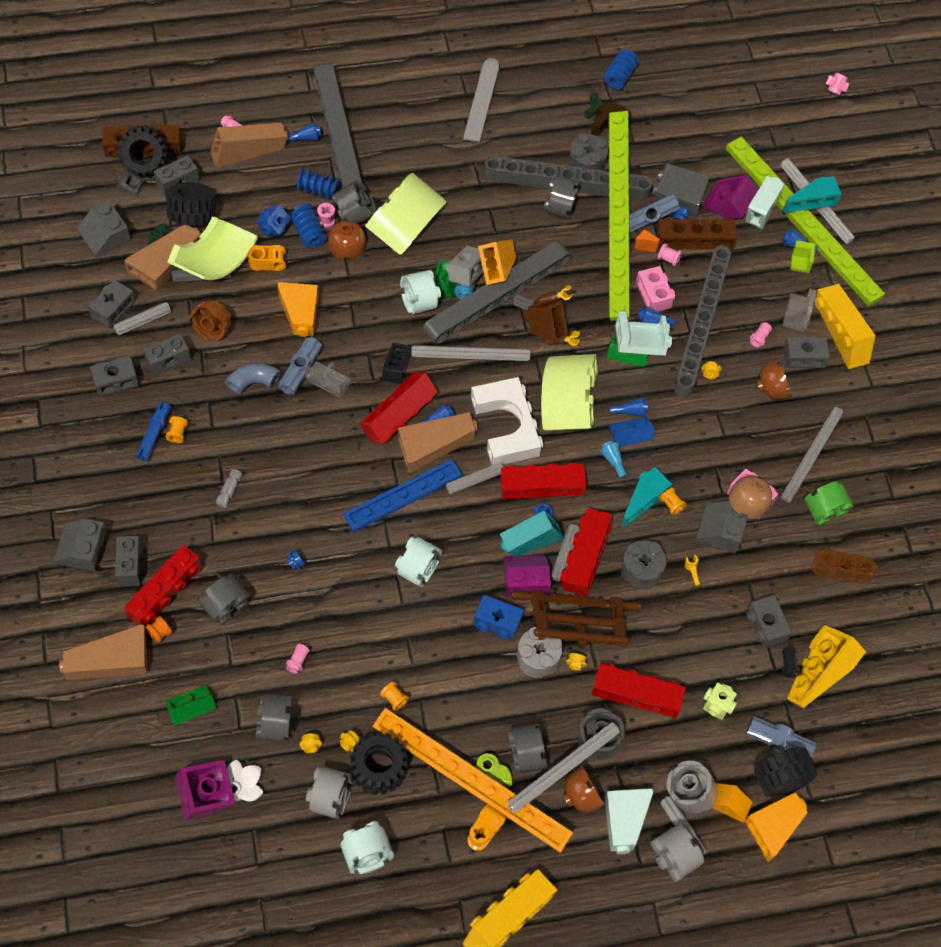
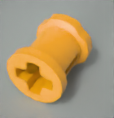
M171 417L169 421L171 424L170 429L165 437L170 442L182 443L184 441V429L188 426V421L182 417Z
M675 488L666 490L660 496V501L665 502L672 515L678 514L687 505L685 501L678 497Z
M395 681L385 686L380 696L385 697L392 704V709L397 711L408 702L409 696L404 695L396 687L397 683Z

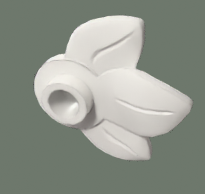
M238 760L228 765L227 771L231 787L238 788L237 792L233 793L235 802L241 799L248 802L254 801L263 794L262 789L256 785L261 776V768L259 766L251 765L242 768Z

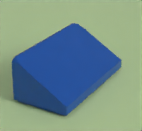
M648 417L609 425L614 443L618 442L619 447L654 439V426Z

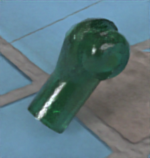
M597 93L589 96L590 108L584 112L587 119L595 116L597 108L602 105L601 98H599Z
M159 224L150 232L148 245L159 240L161 235L169 234L171 231L170 227L166 226V224Z

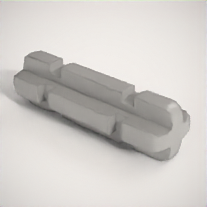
M231 470L230 477L227 478L221 494L216 499L218 506L227 507L229 499H231L238 485L237 482H240L242 478V472L239 470Z

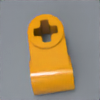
M280 245L252 246L248 251L249 267L255 271L284 270L286 267L284 261L286 250Z
M486 804L470 829L468 836L469 847L475 851H481L486 848L490 840L503 825L506 816ZM482 835L483 837H480L479 840L475 838Z

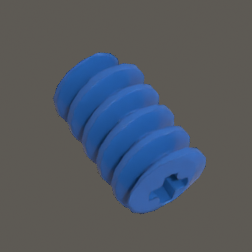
M621 50L604 73V81L611 89L621 90L626 80L629 79L633 70H635L639 59L634 52Z
M302 168L297 180V189L299 191L304 190L307 194L311 192L314 196L319 194L320 198L326 196L327 200H331L333 195L338 192L340 178L333 182L332 175L326 180L325 173L318 177V171L311 175V169L304 173V168Z
M311 204L298 206L292 212L291 220L294 222L303 245L307 248L321 246L326 241V235L321 228V224L318 222Z

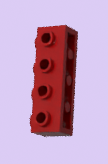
M414 372L364 418L359 425L372 443L385 444L398 431L399 427H404L411 417L419 413V409L423 405L431 402L433 396L438 391L426 373Z
M531 464L525 467L513 465L502 467L500 470L501 499L584 496L586 490L584 464H548L546 466Z
M587 508L586 514L581 516L579 522L580 531L575 533L573 538V551H569L567 555L566 570L563 569L560 575V582H562L564 591L588 597L613 525L612 514Z
M182 545L124 606L127 618L136 625L146 626L152 623L163 608L167 607L176 594L182 591L189 580L200 571L202 566L199 556Z
M605 663L604 665L599 664L591 695L677 719L686 687L681 686L675 681L665 682L653 675L644 676L634 670H622L616 668L615 665Z

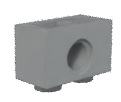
M466 246L448 263L449 281L470 286L484 272L478 248Z

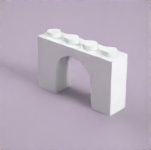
M519 377L471 387V400L476 414L494 410H506L513 413L521 424L520 428L513 434L488 439L487 452L492 465L502 463L503 465L539 457L541 448H543L542 438L536 432L535 418L532 419L530 414L532 413L531 404L529 401L526 402L525 386L520 384Z

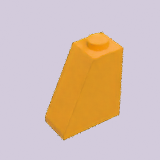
M504 240L478 246L486 285L506 281L516 260L513 240Z
M278 282L279 298L293 334L302 337L314 336L318 285Z
M795 792L748 816L745 823L768 862L777 855L808 813L805 801L798 797Z

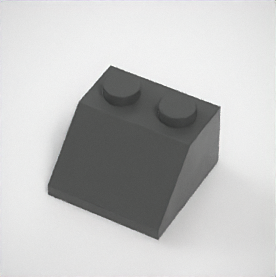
M109 200L91 208L77 228L96 258L131 241L128 227Z
M730 501L707 503L695 541L736 553L741 543L748 515L742 512L741 514L737 513L731 506Z
M80 519L65 524L53 563L96 572L107 536L104 522Z

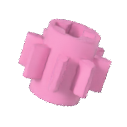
M835 73L834 77L829 76L826 82L829 85L827 90L838 95L842 91L846 92L850 85L846 83L848 78L838 73Z

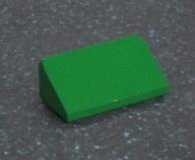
M452 260L439 261L434 276L435 286L440 288L441 297L453 299L457 283L449 281V274L447 272V265Z
M611 337L607 358L645 367L648 354L618 352L617 338Z
M207 684L165 701L174 725L181 724L216 709Z

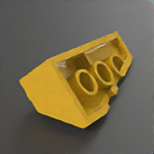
M824 625L809 646L811 652L808 658H804L802 673L796 677L787 699L804 708L853 670L866 653L854 637Z

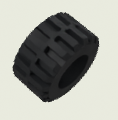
M137 125L134 128L128 129L120 139L119 146L117 147L119 152L118 158L122 161L121 165L125 166L128 172L132 171L137 176L139 174H142V176L154 174V171L161 168L167 158L168 145H166L165 137L163 138L161 136L162 133L160 131L157 132L154 127H147L148 125ZM145 140L152 145L154 155L150 160L141 161L133 155L132 145L135 141Z
M195 182L180 183L169 187L166 190L167 217L171 221L182 225H199L209 222L212 216L214 217L216 214L215 191L208 185Z
M377 732V736H373L370 733L367 734V739L362 737L359 739V745L355 744L353 747V752H351L350 756L351 774L353 779H355L356 785L358 787L362 786L363 791L367 793L368 790H371L373 795H376L377 792L385 795L387 790L393 792L396 785L399 787L402 784V779L406 777L407 752H405L404 745L399 744L398 738L391 739V734L386 733V736H382V732ZM382 754L389 757L393 764L386 772L374 773L366 767L365 763L371 756Z
M795 747L778 752L761 761L754 769L766 797H778L794 792L811 783L818 775L809 753L804 747Z

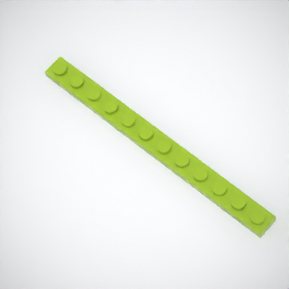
M628 111L609 113V276L611 321L617 320L619 311L627 312V319L630 320Z
M742 137L727 144L726 150L760 187L767 176L780 179ZM785 184L776 203L782 212L787 198L793 195V192ZM809 210L784 213L810 243H815V246L818 247V252L868 307L884 297L885 293Z

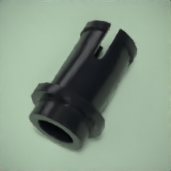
M791 648L784 649L782 651L784 661L782 673L787 678L797 677L800 668L797 667L796 650Z

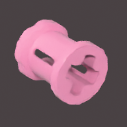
M322 203L317 210L319 223L323 228H331L335 224V208L330 203Z
M664 243L657 259H663L672 263V266L675 267L682 251L669 248Z

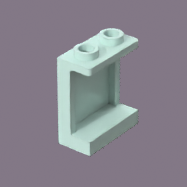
M618 312L615 325L618 352L666 356L667 349L671 348L672 337L669 336L670 325L666 322V316L661 315L658 324L629 322L627 312Z

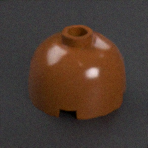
M340 221L329 231L327 239L328 248L332 255L344 260V258L350 257L355 259L365 251L366 237L364 230L353 221Z
M215 300L201 302L190 314V319L192 318L194 323L192 325L193 329L206 340H210V338L216 339L215 341L220 340L228 332L231 325V315L228 309L222 303Z
M780 359L765 364L760 371V380H757L760 392L764 391L767 397L773 400L792 397L791 392L786 393V390H789L783 367H778L777 365L781 363Z
M583 766L576 768L567 776L564 783L566 793L563 794V797L569 807L574 805L578 811L588 813L598 810L605 805Z

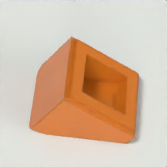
M644 229L636 238L634 249L656 252L660 239Z

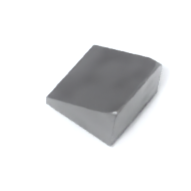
M126 171L115 189L136 196L144 180L134 175V173Z

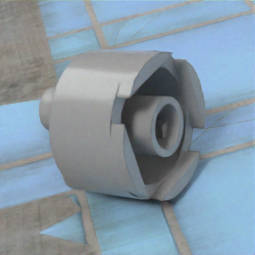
M532 627L521 637L516 657L523 673L533 678H542L543 676L553 674L558 668L562 654L561 639L552 638L538 640V637H535L533 634L536 627Z
M697 761L681 762L678 764V767L671 770L667 777V790L681 810L688 813H700L712 808L717 797V784L708 769Z
M317 767L314 773L315 782L313 788H309L306 795V801L310 802L309 809L311 812L339 819L338 814L342 815L350 797L351 791L347 790V784H352V775L327 767Z
M681 825L672 827L650 842L658 855L656 858L657 864L662 870L667 869L675 882L690 874L704 863L698 845L693 846L690 841L693 837Z

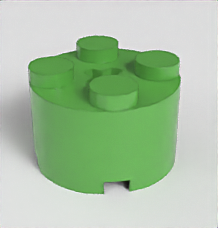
M842 481L826 484L816 489L817 492L814 496L810 493L804 498L812 517L819 526L829 522V518L836 515L837 518L846 515L848 513L847 510L854 507L853 501Z

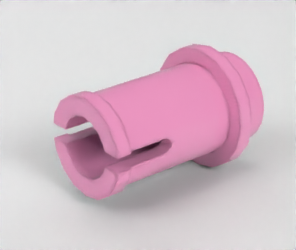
M231 115L224 116L221 121L223 127L242 126Z
M762 322L757 331L750 336V343L755 347L763 346L772 327L768 323Z
M298 644L291 659L286 662V669L294 674L302 671V664L310 651L309 648Z

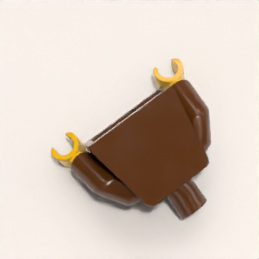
M570 285L565 286L558 293L553 291L542 294L524 312V320L529 321L532 334L540 337L549 345L565 344V342H568L571 346H576L580 342V339H574L579 337V331H572L570 336H568L563 302L559 300V298L569 300L574 295L565 293L566 290L572 288Z

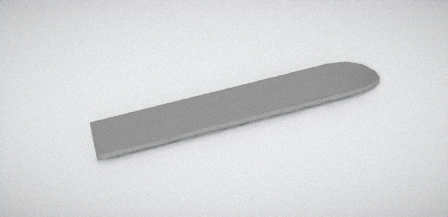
M495 58L487 59L482 66L463 140L480 143L499 69L498 60Z

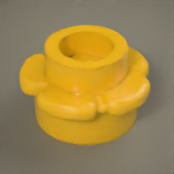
M709 361L702 366L705 378L715 379L719 377L721 366L717 365L716 362Z
M570 653L568 659L565 660L569 665V669L581 671L583 667L587 666V663H585L586 657L581 654Z
M351 730L341 734L340 744L342 748L353 752L355 744L359 745L358 735Z
M309 733L302 736L299 745L306 753H315L320 749L322 742L317 734Z

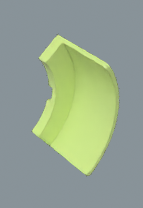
M411 173L404 179L400 187H397L388 197L391 201L380 207L365 226L401 255L447 201L414 173Z
M212 216L207 228L199 236V241L196 243L190 242L185 245L174 244L167 263L205 280L219 279L233 272L246 259L249 249L255 245L258 236Z
M596 354L553 356L548 358L543 374L541 396L542 427L544 430L592 427L594 424V396L590 395V388L595 386L598 374Z

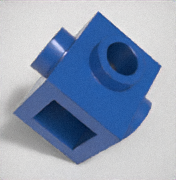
M278 204L264 209L260 213V218L256 224L260 227L262 233L268 237L279 236L286 230L285 226L291 220V217Z

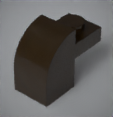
M616 103L600 105L597 108L596 117L590 125L592 127L591 135L599 137L606 128H609L610 112L628 111L630 122L632 111Z

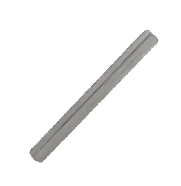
M787 158L782 161L781 167L800 190L809 184L808 180L790 159ZM830 207L817 208L846 244L853 241L854 235Z
M413 345L412 357L529 361L530 350Z
M838 407L832 409L782 493L781 499L787 503L792 501L843 414L842 409Z
M611 722L510 799L507 802L508 808L513 813H517L617 736L620 732L617 725Z

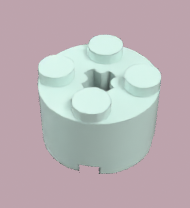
M431 270L401 277L400 288H404L405 294L401 295L409 313L417 314L437 308L441 292L440 288L435 286Z
M411 537L406 544L407 550L404 556H399L395 567L398 568V575L422 587L424 586L422 581L427 582L434 573L439 563L436 560L437 554L441 556L442 550L420 537L416 539Z
M371 822L365 828L357 831L352 829L343 834L344 839L340 846L352 874H354V870H358L359 874L377 870L384 866L383 861L389 858L390 861L394 856L386 832L382 826H379L378 822Z

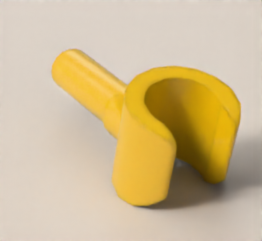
M694 555V563L689 562L688 557H686L685 568L691 571L695 586H699L700 582L696 569L698 557Z

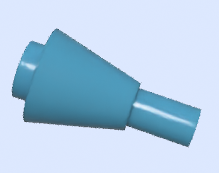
M476 280L470 286L459 284L454 289L456 296L462 300L473 293Z
M609 441L603 444L600 452L615 467L619 478L627 476L622 465L619 443Z

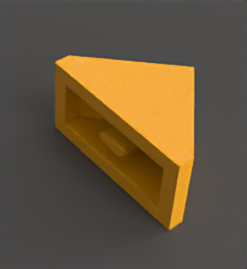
M716 783L717 797L712 808L745 823L753 802L737 786Z

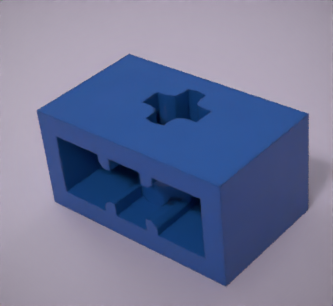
M483 595L474 616L473 625L480 631L495 633L501 639L514 640L522 621L524 610Z

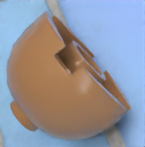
M746 476L734 484L729 494V501L737 513L741 514L742 512L748 515L747 518L750 519L760 518L764 516L772 503V490L763 479L756 476Z

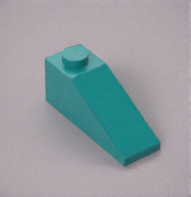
M835 177L817 178L787 198L783 213L836 206L842 193Z
M656 467L650 471L646 470L640 475L637 487L621 524L623 529L659 502L660 496L671 488L672 483Z

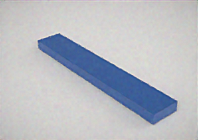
M453 459L343 513V517L354 533L446 487L447 483L459 479L463 475Z

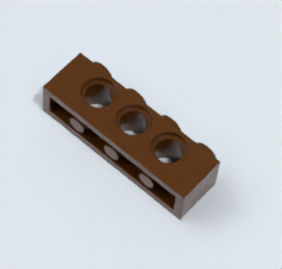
M179 124L147 126L150 128L154 127L157 132L160 131L162 133L161 136L163 138L165 137L166 145H168L167 155L181 154ZM135 126L103 127L102 147L105 157H117L119 155L117 147L119 146L120 139L128 129ZM137 140L132 145L134 156L154 155L152 145L145 140Z
M665 218L659 219L656 229L657 238L660 239L658 249H661L664 243L672 249H715L720 245L734 249L737 240L735 219Z

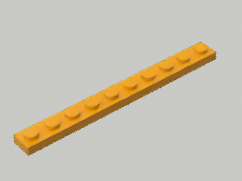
M385 708L372 726L385 736L386 733L391 734V739L398 738L399 744H403L407 751L559 853H562L571 839L573 832L529 803L517 813H513L508 808L507 802L516 794Z

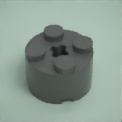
M580 133L571 144L569 166L604 170L608 155L607 141L595 135Z
M561 176L551 179L549 190L552 191L551 197L546 198L544 205L547 213L569 219L571 214L567 212H571L577 194V188H574V186H578L579 181Z
M358 180L333 195V199L340 208L338 209L340 217L343 220L347 219L359 225L375 214L377 206L372 195L367 196L365 193L367 188Z
M637 541L628 546L621 563V575L633 588L639 590L651 589L660 581L666 567V556L661 546L656 542Z
M229 574L228 579L223 576L205 591L207 596L204 599L200 597L198 603L215 623L219 622L221 625H224L232 618L230 614L235 610H243L249 604L247 601L249 593L232 574Z
M261 695L258 705L259 723L257 724L256 738L289 741L293 696Z
M598 708L591 710L580 723L577 732L579 747L611 722L617 725L620 731L617 736L588 758L596 760L608 759L615 755L620 748L625 733L624 724L618 715L616 716L608 709Z
M539 724L513 728L511 731H508L516 773L521 772L522 774L548 768Z

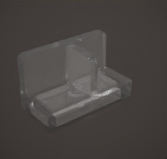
M809 289L806 297L793 293L790 295L783 327L805 333L810 321L817 293L816 290Z
M316 361L312 367L307 365L305 368L306 381L340 398L351 383L350 378L335 371L334 363L332 362L327 367Z

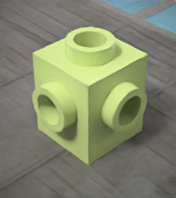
M717 683L715 688L712 689L710 687L703 699L707 700L703 710L723 720L725 714H731L737 702L733 700L737 693L733 692L731 687Z

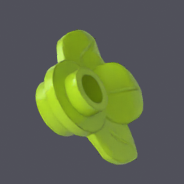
M486 753L478 758L475 768L502 786H512V776L509 769L499 764L498 759L494 755ZM487 760L492 763L490 769H485L483 763Z

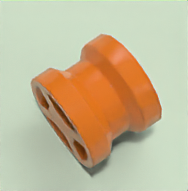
M160 616L155 618L154 623L145 626L147 633L157 644L162 641L164 636L172 634L170 627Z

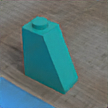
M545 510L500 534L503 540L500 542L503 550L512 556H520L564 539L557 521Z

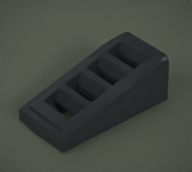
M392 342L382 369V379L384 381L402 383L412 346Z

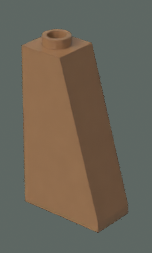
M282 123L217 127L210 154L216 167L226 166L283 150L288 140V133L284 130Z
M182 225L125 260L127 272L158 291L172 277V271L180 269L167 263L174 244L196 243L200 240V231L195 227Z
M470 412L399 427L398 440L408 473L474 440L475 431H478L476 420H472Z
M138 625L64 651L63 660L59 661L60 673L64 674L66 680L147 674V632L145 626Z

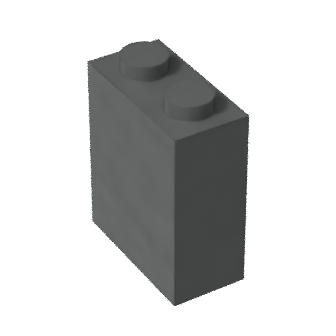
M667 163L665 169L659 172L657 179L660 181L659 185H654L652 195H655L653 203L674 194L679 207L687 209L689 215L697 216L710 177Z

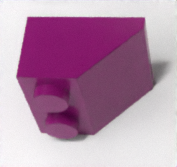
M748 175L719 179L702 206L704 209L725 219H740L746 214L758 190Z
M546 555L503 557L506 597H511L512 591L529 593L531 590L544 591V594L549 595L551 580Z
M225 760L180 768L174 776L185 821L209 816L236 804Z

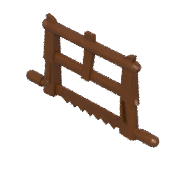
M531 590L529 593L512 591L510 594L512 599L531 600L533 608L531 614L533 615L536 627L533 634L535 637H538V640L546 638L578 641V645H587V642L617 644L619 647L626 648L630 640L625 636L626 620L623 618V609L640 611L642 609L641 603L623 602L621 598H610V600L606 601L602 598L595 599L594 597L588 599L587 597L563 596L562 594L556 596L554 593L546 595L544 591ZM545 602L609 608L611 619L546 613ZM547 621L575 624L576 632L547 629ZM584 625L612 627L614 635L586 633Z

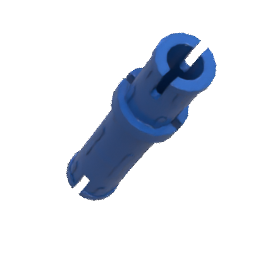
M159 402L154 416L149 420V428L136 454V458L141 461L147 462L149 460L161 430L165 428V420L171 410V406L165 402Z

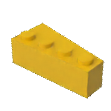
M840 284L818 289L815 306L819 310L847 368L851 369L869 364L876 335Z
M536 870L532 875L528 872L519 881L521 885L516 889L512 886L503 895L505 899L500 903L495 901L487 909L488 914L484 917L479 915L470 924L472 929L463 942L464 947H502L511 936L510 933L515 934L526 923L525 919L528 918L530 920L553 898L557 889L539 870Z

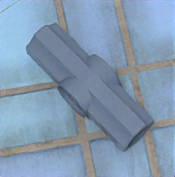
M671 194L631 213L630 232L651 222H656L658 219L679 210V203L675 195ZM649 208H652L655 212L652 219L646 216V211Z
M312 337L306 338L298 353L291 358V364L278 385L284 393L288 395L295 394L303 379L309 375L310 367L322 349V344L317 339Z
M757 717L752 718L746 734L768 744V747L777 753L790 748L804 747L811 758L816 748V742L794 734L790 727L781 724L773 725Z

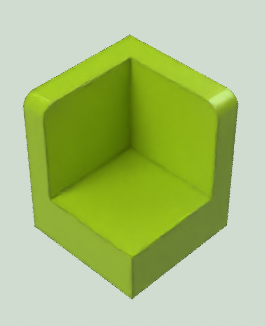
M796 240L792 250L791 270L810 273L814 262L815 243Z

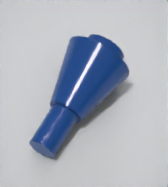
M313 122L298 130V132L288 134L287 141L291 142L299 139L319 140L318 136H322L320 127Z
M793 228L790 231L787 230L782 238L784 246L794 247L796 240L807 242Z
M645 305L644 308H640L638 319L642 323L658 324L663 314ZM666 317V322L673 327L675 319Z
M643 397L624 403V405L610 406L611 414L624 413L645 417L644 413H648V403L643 401Z
M443 404L428 419L422 422L454 416L450 406L446 407Z

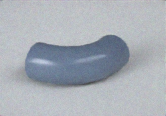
M249 363L238 367L224 382L229 389L238 394L253 383H261L272 388L278 382L281 371L264 363Z

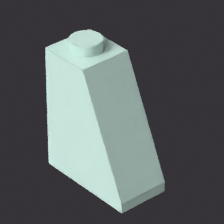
M766 177L748 207L746 222L761 229L764 228L784 188V183L780 179Z
M652 789L607 791L605 807L610 851H617V854H627L634 849L653 794Z

